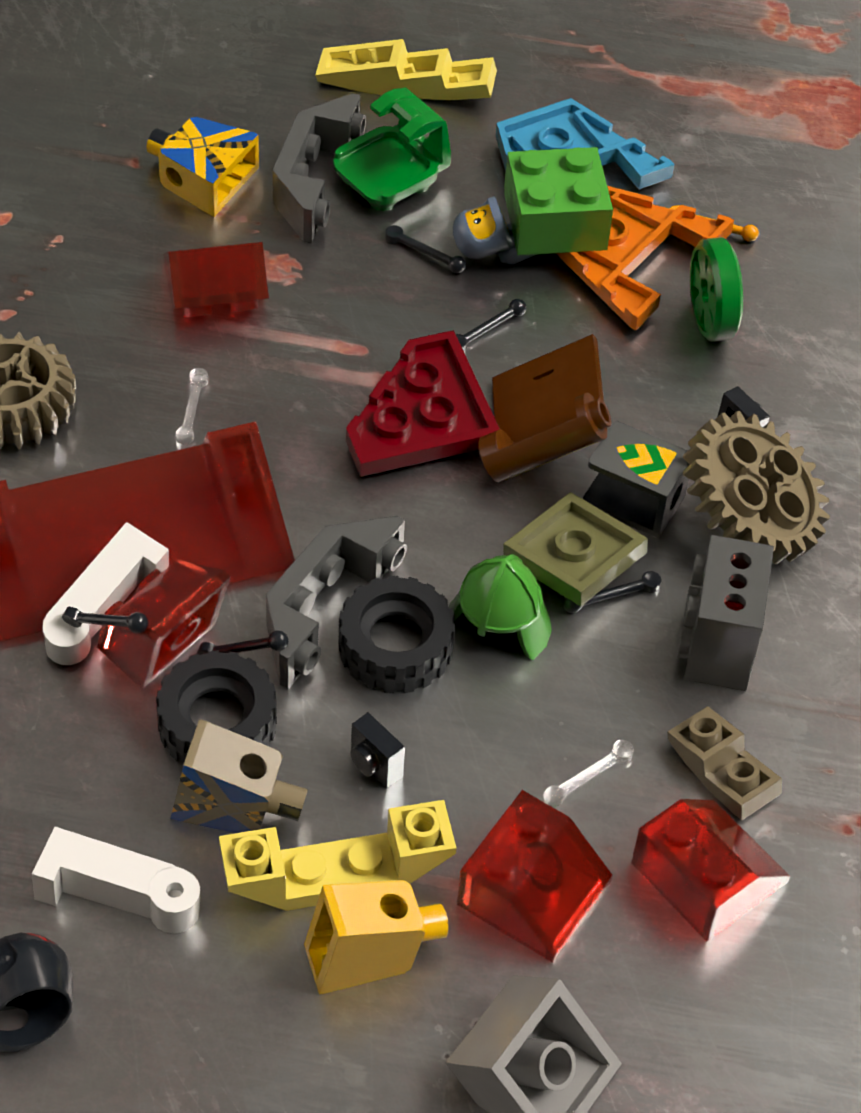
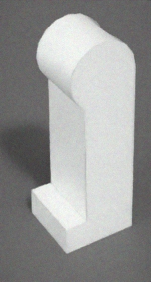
M126 522L43 620L44 648L50 659L61 665H73L81 662L90 651L92 637L103 626L82 623L81 627L77 628L67 624L62 619V615L68 606L77 608L83 613L113 615L143 579L155 587L169 573V549Z
M54 827L32 872L34 900L56 906L62 892L151 918L153 924L165 933L173 934L187 931L194 926L199 918L200 886L196 877L189 871L176 867L173 864L58 827Z

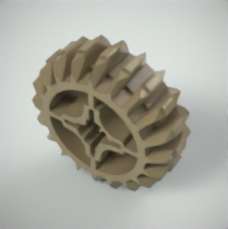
M20 332L13 339H5L0 333V450L5 444L14 443L20 450L23 442L28 440L40 445L42 434L56 436L58 424H68L70 411L74 410V404L76 403L75 374H72L70 363L65 354H59L54 343L43 345L39 336H35L27 341Z

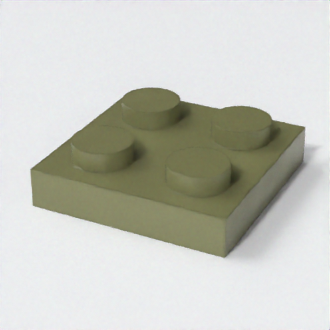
M570 492L503 543V555L513 554L519 557L537 580L581 607L647 553L648 538Z

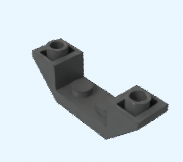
M351 93L298 112L272 169L273 204L303 242L312 244L319 226L325 227L327 225L331 208L330 200L324 199L325 180L308 177L309 161L315 162L317 160L319 150L335 153L336 149L341 145L364 134L366 114L360 113L361 95Z
M390 516L325 526L266 593V626L268 635L271 632L280 630L285 632L289 638V644L286 649L282 651H274L272 649L281 686L289 689L301 674L308 675L320 658L321 647L318 646L319 623L307 617L315 603L316 596L326 585L332 586L335 584L343 568L369 582L376 578L381 579L388 570H396L403 561L407 551V544L404 543V519L398 516Z

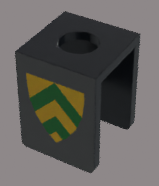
M615 421L607 431V438L599 443L589 458L588 467L598 472V475L586 491L583 500L618 521L659 539L686 496L689 479L683 475V471L690 464L683 458V455L688 450L622 422Z

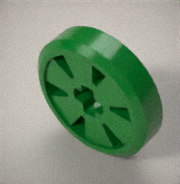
M725 238L701 239L692 253L690 262V297L694 318L699 331L709 342L732 340L740 328L743 315V283L738 258L733 247Z

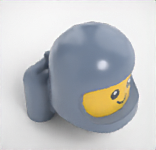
M495 196L487 198V201L477 208L462 211L454 220L453 237L461 253L468 258L483 259L497 254L502 263L516 264L538 255H517L511 224H506Z

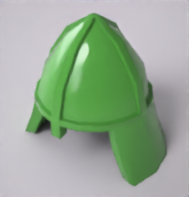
M513 554L485 559L472 566L462 582L460 591L449 604V608H452L454 612V621L464 613L467 619L478 627L477 634L485 637L487 632H516L521 648L529 659L534 660L547 647L552 628L549 613L543 603L541 588L530 569L523 564L519 557Z

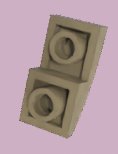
M705 707L667 732L669 742L689 769L739 819H745L782 794V778L745 750L744 733L710 707Z

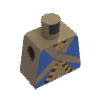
M199 719L183 765L170 819L232 833L261 829L266 812L298 821L308 789L276 780L283 758L279 750Z

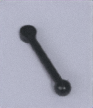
M392 225L387 227L385 231V239L388 243L407 245L449 265L453 273L459 274L466 268V261L462 256L451 257L403 234V229L400 226Z
M514 299L510 302L508 309L464 335L456 334L463 351H466L467 343L510 317L524 315L527 309L526 303L521 299Z
M647 571L642 575L641 580L601 590L584 605L639 590L654 593L660 588L661 576L654 571ZM566 597L563 599V607L569 613H577L584 606L580 607Z
M68 606L62 615V619L73 627L79 628L82 623L128 627L135 634L144 632L149 623L146 615L141 612L132 613L128 617L83 613L77 608Z
M276 630L271 632L269 637L219 646L210 642H203L200 644L197 653L202 655L207 654L208 651L219 650V653H229V651L241 653L265 648L282 651L288 646L289 638L285 632Z

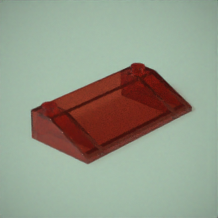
M256 421L207 432L202 445L10 490L6 480H1L0 642L43 632V620L47 613L126 522L169 549V573L157 587L143 579L114 613L286 571L295 559Z

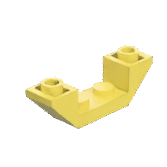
M444 800L389 808L387 833L280 850L276 827L219 836L228 892L285 911L316 906L323 885L405 880L411 884L455 855L457 849Z

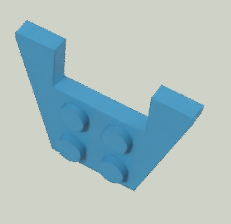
M572 98L497 122L495 136L505 170L508 152L597 147L602 166L616 162L638 189L662 182L673 176L675 164L665 156L660 157L659 160L645 152L646 144L634 137L627 140L612 131V123Z

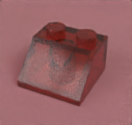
M263 242L169 251L163 254L172 309L183 308L184 317L212 314L211 305L230 303L231 312L259 309L258 300L269 299Z
M176 560L163 572L155 569L140 583L137 588V594L126 604L120 600L104 613L106 615L129 617L132 613L141 612L148 619L147 629L142 633L135 634L128 627L101 625L97 648L143 690L215 626L231 576L223 569Z
M521 790L460 870L457 905L553 963L612 881L613 874L569 816L526 791Z
M680 799L645 823L638 830L631 864L706 942L788 883L790 875L714 800Z

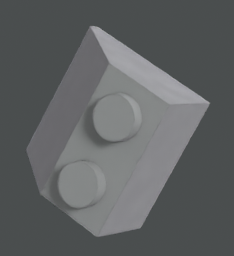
M518 975L511 977L445 1062L476 1104L489 1113H587L622 1065L559 978Z

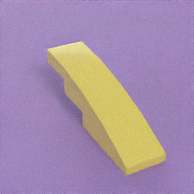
M399 39L323 48L315 76L318 82L364 93L383 95L390 90L406 87L419 99L461 100L491 98L497 69L493 57L452 62L448 48L408 53L404 40Z

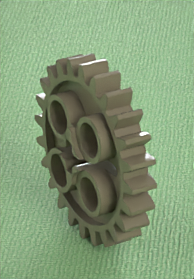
M736 411L730 418L724 412L715 420L711 418L688 441V445L691 448L683 455V458L690 465L683 471V475L695 481V483L687 489V493L700 497L702 502L695 510L700 513L708 512L712 517L707 525L709 529L720 527L724 530L722 537L774 546L772 558L774 564L780 563L785 558L792 562L818 543L817 539L825 534L826 530L822 524L830 519V515L821 508L829 503V498L817 492L825 483L821 479L812 477L810 472L815 469L816 464L804 462L801 459L805 449L802 446L793 449L789 445L790 434L788 432L784 433L781 437L775 434L774 422L770 421L764 427H761L756 414H752L745 420L740 411Z

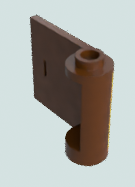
M593 334L492 377L494 414L500 429L480 437L478 446L484 467L494 481L500 483L607 438V427L611 426L612 421L609 410L604 403L598 341Z

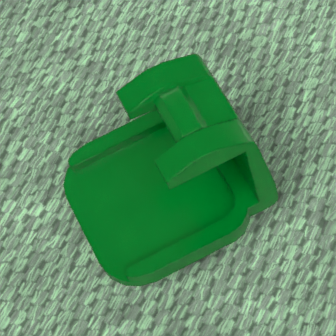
M406 87L390 90L370 105V109L379 117L392 112L399 118L397 125L375 128L341 145L336 149L333 159L334 170L342 180L366 199L372 208L380 211L391 209L396 202L413 193L426 191L436 181L437 174L448 168L451 164V148L446 121Z

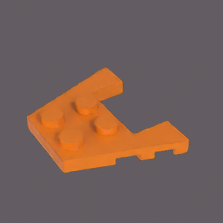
M607 186L613 206L608 249L556 254L629 327L637 330L657 310L661 294L628 276L670 234L696 247L701 239L717 237L726 239L732 233L734 219L718 214L717 221L695 215L696 208L680 205L675 210L654 205L653 197Z

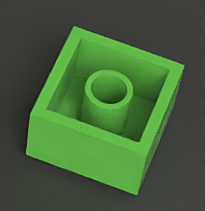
M597 147L528 150L507 153L504 196L517 255L601 251L608 249L613 206Z

